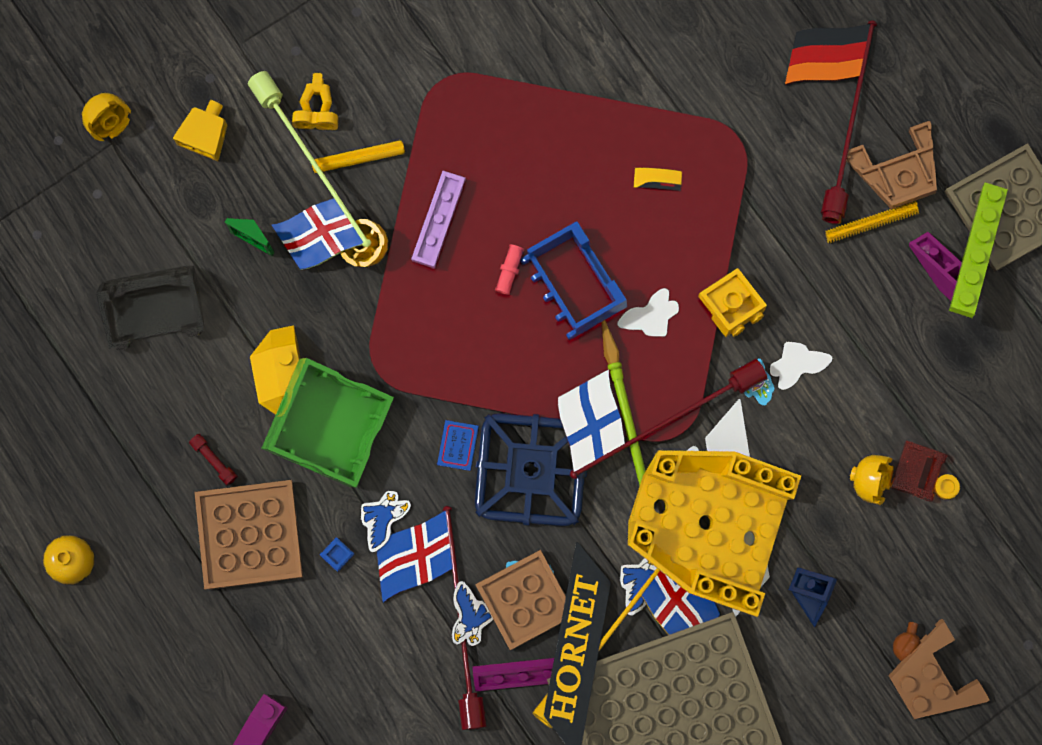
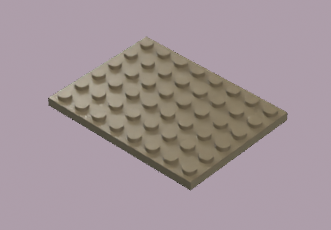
M734 612L598 660L582 745H782Z

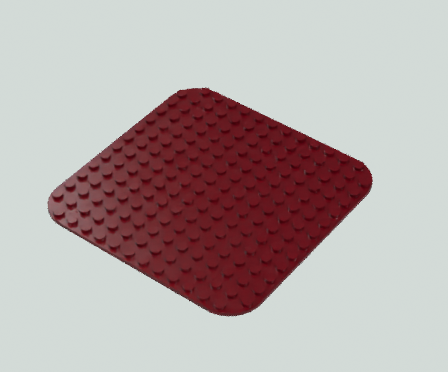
M471 72L457 73L442 79L427 93L420 110L370 336V357L376 372L389 386L404 393L513 415L533 416V414H539V417L560 418L558 397L608 370L609 364L604 357L602 322L569 340L566 334L572 331L573 328L566 318L560 322L556 320V315L562 311L555 299L545 302L543 296L550 291L542 279L537 282L532 281L531 277L538 272L531 261L525 265H522L520 261L518 266L519 273L515 275L510 295L497 292L495 288L502 271L500 270L501 264L505 262L510 244L524 248L522 257L528 254L527 249L577 221L589 239L592 251L611 281L615 280L627 300V307L612 315L605 321L619 350V362L622 364L620 369L623 372V382L637 436L699 402L704 396L717 326L711 319L713 315L698 296L700 292L725 277L728 272L747 174V154L740 138L725 124L714 119ZM635 168L682 171L681 191L634 187ZM442 171L465 177L466 181L434 269L413 262L411 259ZM573 238L536 258L576 323L612 303L611 298ZM665 288L669 290L668 301H676L678 303V313L668 319L666 336H649L643 330H630L618 326V321L625 312L635 307L647 306L652 295L660 289ZM609 370L610 388L621 417L623 435L627 438L614 382ZM701 406L646 436L641 441L662 442L681 435L696 420Z

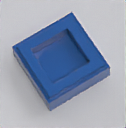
M337 537L320 554L337 572L355 555Z

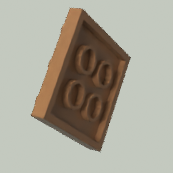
M541 550L475 584L510 651L561 624L566 596Z

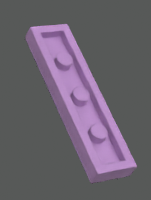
M442 171L411 259L413 262L435 269L466 181L465 177Z

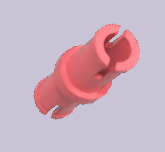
M512 244L509 245L505 262L500 267L502 271L495 291L510 295L515 275L519 273L518 266L524 248Z

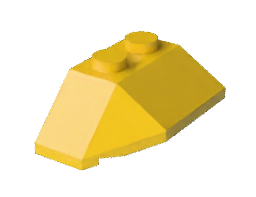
M294 325L270 330L250 356L258 402L275 415L299 359H301Z

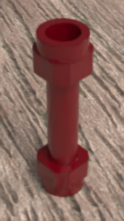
M200 433L189 441L196 452H200L220 474L218 477L226 486H229L237 479L238 476L235 472L221 462L207 446L208 442Z

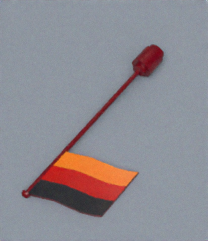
M874 20L869 21L867 25L849 28L806 29L796 32L785 85L802 81H839L859 77L837 184L825 191L821 214L823 215L822 220L827 223L839 224L845 217L849 195L845 192V189L841 188L873 29L877 26Z

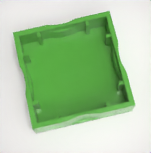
M301 358L296 365L261 449L348 487H357L369 459L373 440L383 425L394 397L366 384L351 381L337 371L308 358Z

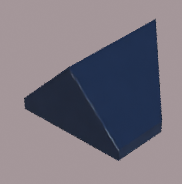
M797 567L789 591L793 593L815 628L829 602L837 579Z

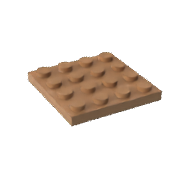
M292 480L195 492L205 590L303 578Z

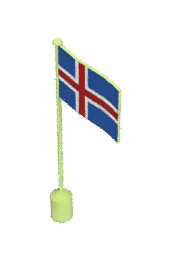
M261 71L252 76L248 81V86L261 106L269 109L275 108L334 197V199L309 207L289 220L272 224V227L301 270L309 269L322 264L345 250L360 245L369 247L371 240H367L278 106L283 95L269 73Z

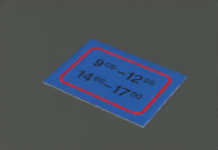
M445 420L437 465L470 471L479 426Z

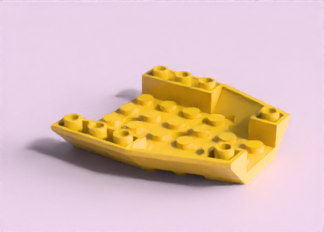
M659 450L645 471L628 521V546L688 593L758 617L765 593L760 592V587L787 500L795 498L801 475L735 451ZM658 499L665 503V510L661 514L657 513L654 509V503ZM703 515L710 519V526L706 530L702 529L699 525V520ZM748 531L752 532L755 537L754 543L750 546L744 541V535Z

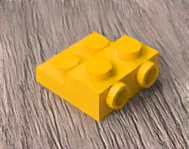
M738 268L700 292L698 296L713 315L711 319L725 337L730 334L733 337L739 335L745 329L744 325L748 322L752 324L757 323L764 317L763 312L767 306Z

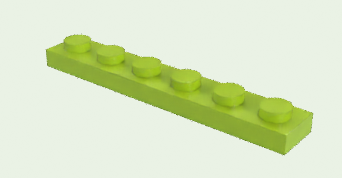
M986 182L982 186L949 308L951 312L973 318L975 315L1008 189Z

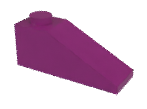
M926 232L911 241L909 247L939 291L951 301L962 262L935 237Z
M263 694L233 745H264L288 707L268 694Z

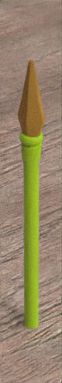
M604 320L602 321L604 357L609 364L608 369L614 382L629 441L635 438L637 434L623 382V372L620 369L622 364L619 362V350ZM637 441L630 445V450L640 486L646 470L639 442Z

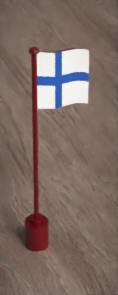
M755 358L730 372L729 385L626 443L624 442L621 417L610 388L609 369L558 397L560 420L572 457L573 470L570 472L571 478L577 479V475L730 389H733L735 392L739 391L742 394L766 381L768 378L762 364Z

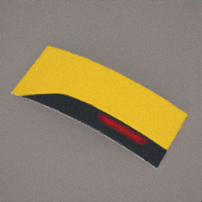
M635 168L634 187L681 191L682 171Z

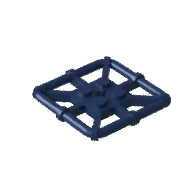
M502 413L491 416L488 414L485 417L481 429L479 460L476 461L475 468H478L475 492V508L477 510L475 513L478 517L482 516L489 520L520 522L526 526H529L530 523L554 526H570L573 524L575 526L579 522L578 519L582 511L584 478H587V471L577 475V479L574 480L572 511H570L554 492L555 475L570 476V472L573 470L556 468L557 452L568 444L567 437L565 436L554 446L537 445L538 427L563 428L560 418L539 417V414L525 416ZM497 423L532 426L530 444L513 443ZM491 428L495 430L508 446L507 464L488 462ZM530 463H534V466L538 468V472H535L533 476H528V472L524 471V468L529 467ZM487 469L505 470V487L484 504ZM509 492L526 494L524 513L489 510ZM532 494L550 496L566 516L531 514Z

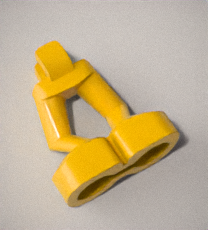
M314 73L312 83L306 85L299 101L303 110L295 111L292 114V126L298 129H314L316 127L319 130L338 129V115L329 112L332 105L330 87L324 84L321 73ZM313 94L321 96L323 104L320 112L311 111L309 101Z

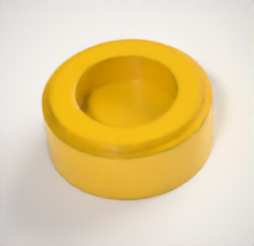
M942 475L934 483V491L941 499H952L960 490L959 481L953 475Z

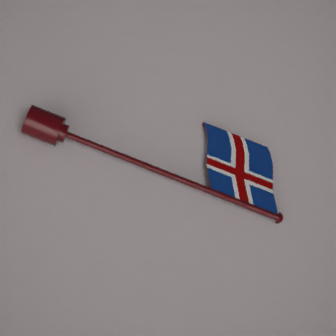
M445 506L442 513L423 524L390 535L385 545L377 550L383 603L402 591L431 582L450 570L453 572L454 588L456 589L459 581L450 516L452 508L450 506ZM465 639L461 642L467 694H463V699L458 700L462 730H472L487 726L483 697H478L477 693H472Z

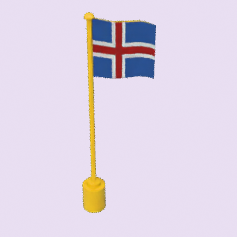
M656 568L602 638L599 650L641 596L655 620L668 635L717 618L720 613L713 601L688 593ZM546 695L533 711V715L549 728H553L544 717Z

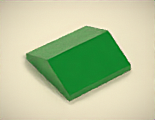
M226 219L224 223L231 234L270 256L274 255L271 245L254 220Z

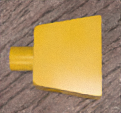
M210 100L205 111L194 107L174 135L173 140L180 147L218 161L227 130L225 119L218 117L223 105Z

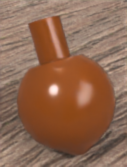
M909 622L907 632L898 635L893 642V652L900 661L921 644L920 637L916 635L917 623Z

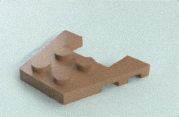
M930 121L910 127L909 129L911 138L917 148L916 151L880 164L872 165L864 145L848 150L847 163L890 209L930 196L937 191Z
M940 619L935 624L936 627L929 635L926 634L920 640L921 644L888 675L914 719L990 701L977 679L954 691L933 653L955 640L943 619Z

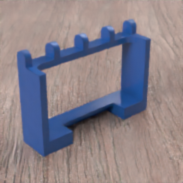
M577 221L527 249L528 254L520 260L522 265L530 261L538 272L531 277L532 281L537 282L542 279L550 291L543 296L545 302L555 299L562 312L556 315V320L560 322L566 318L573 328L572 331L566 334L569 340L627 307L625 296L615 280L611 281L592 251L589 239ZM570 238L574 239L612 300L611 304L578 323L571 316L536 259Z

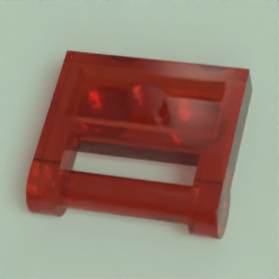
M905 441L890 488L933 502L935 484L942 463L946 462L947 455L913 442ZM929 457L933 459L923 490L917 487L926 459Z

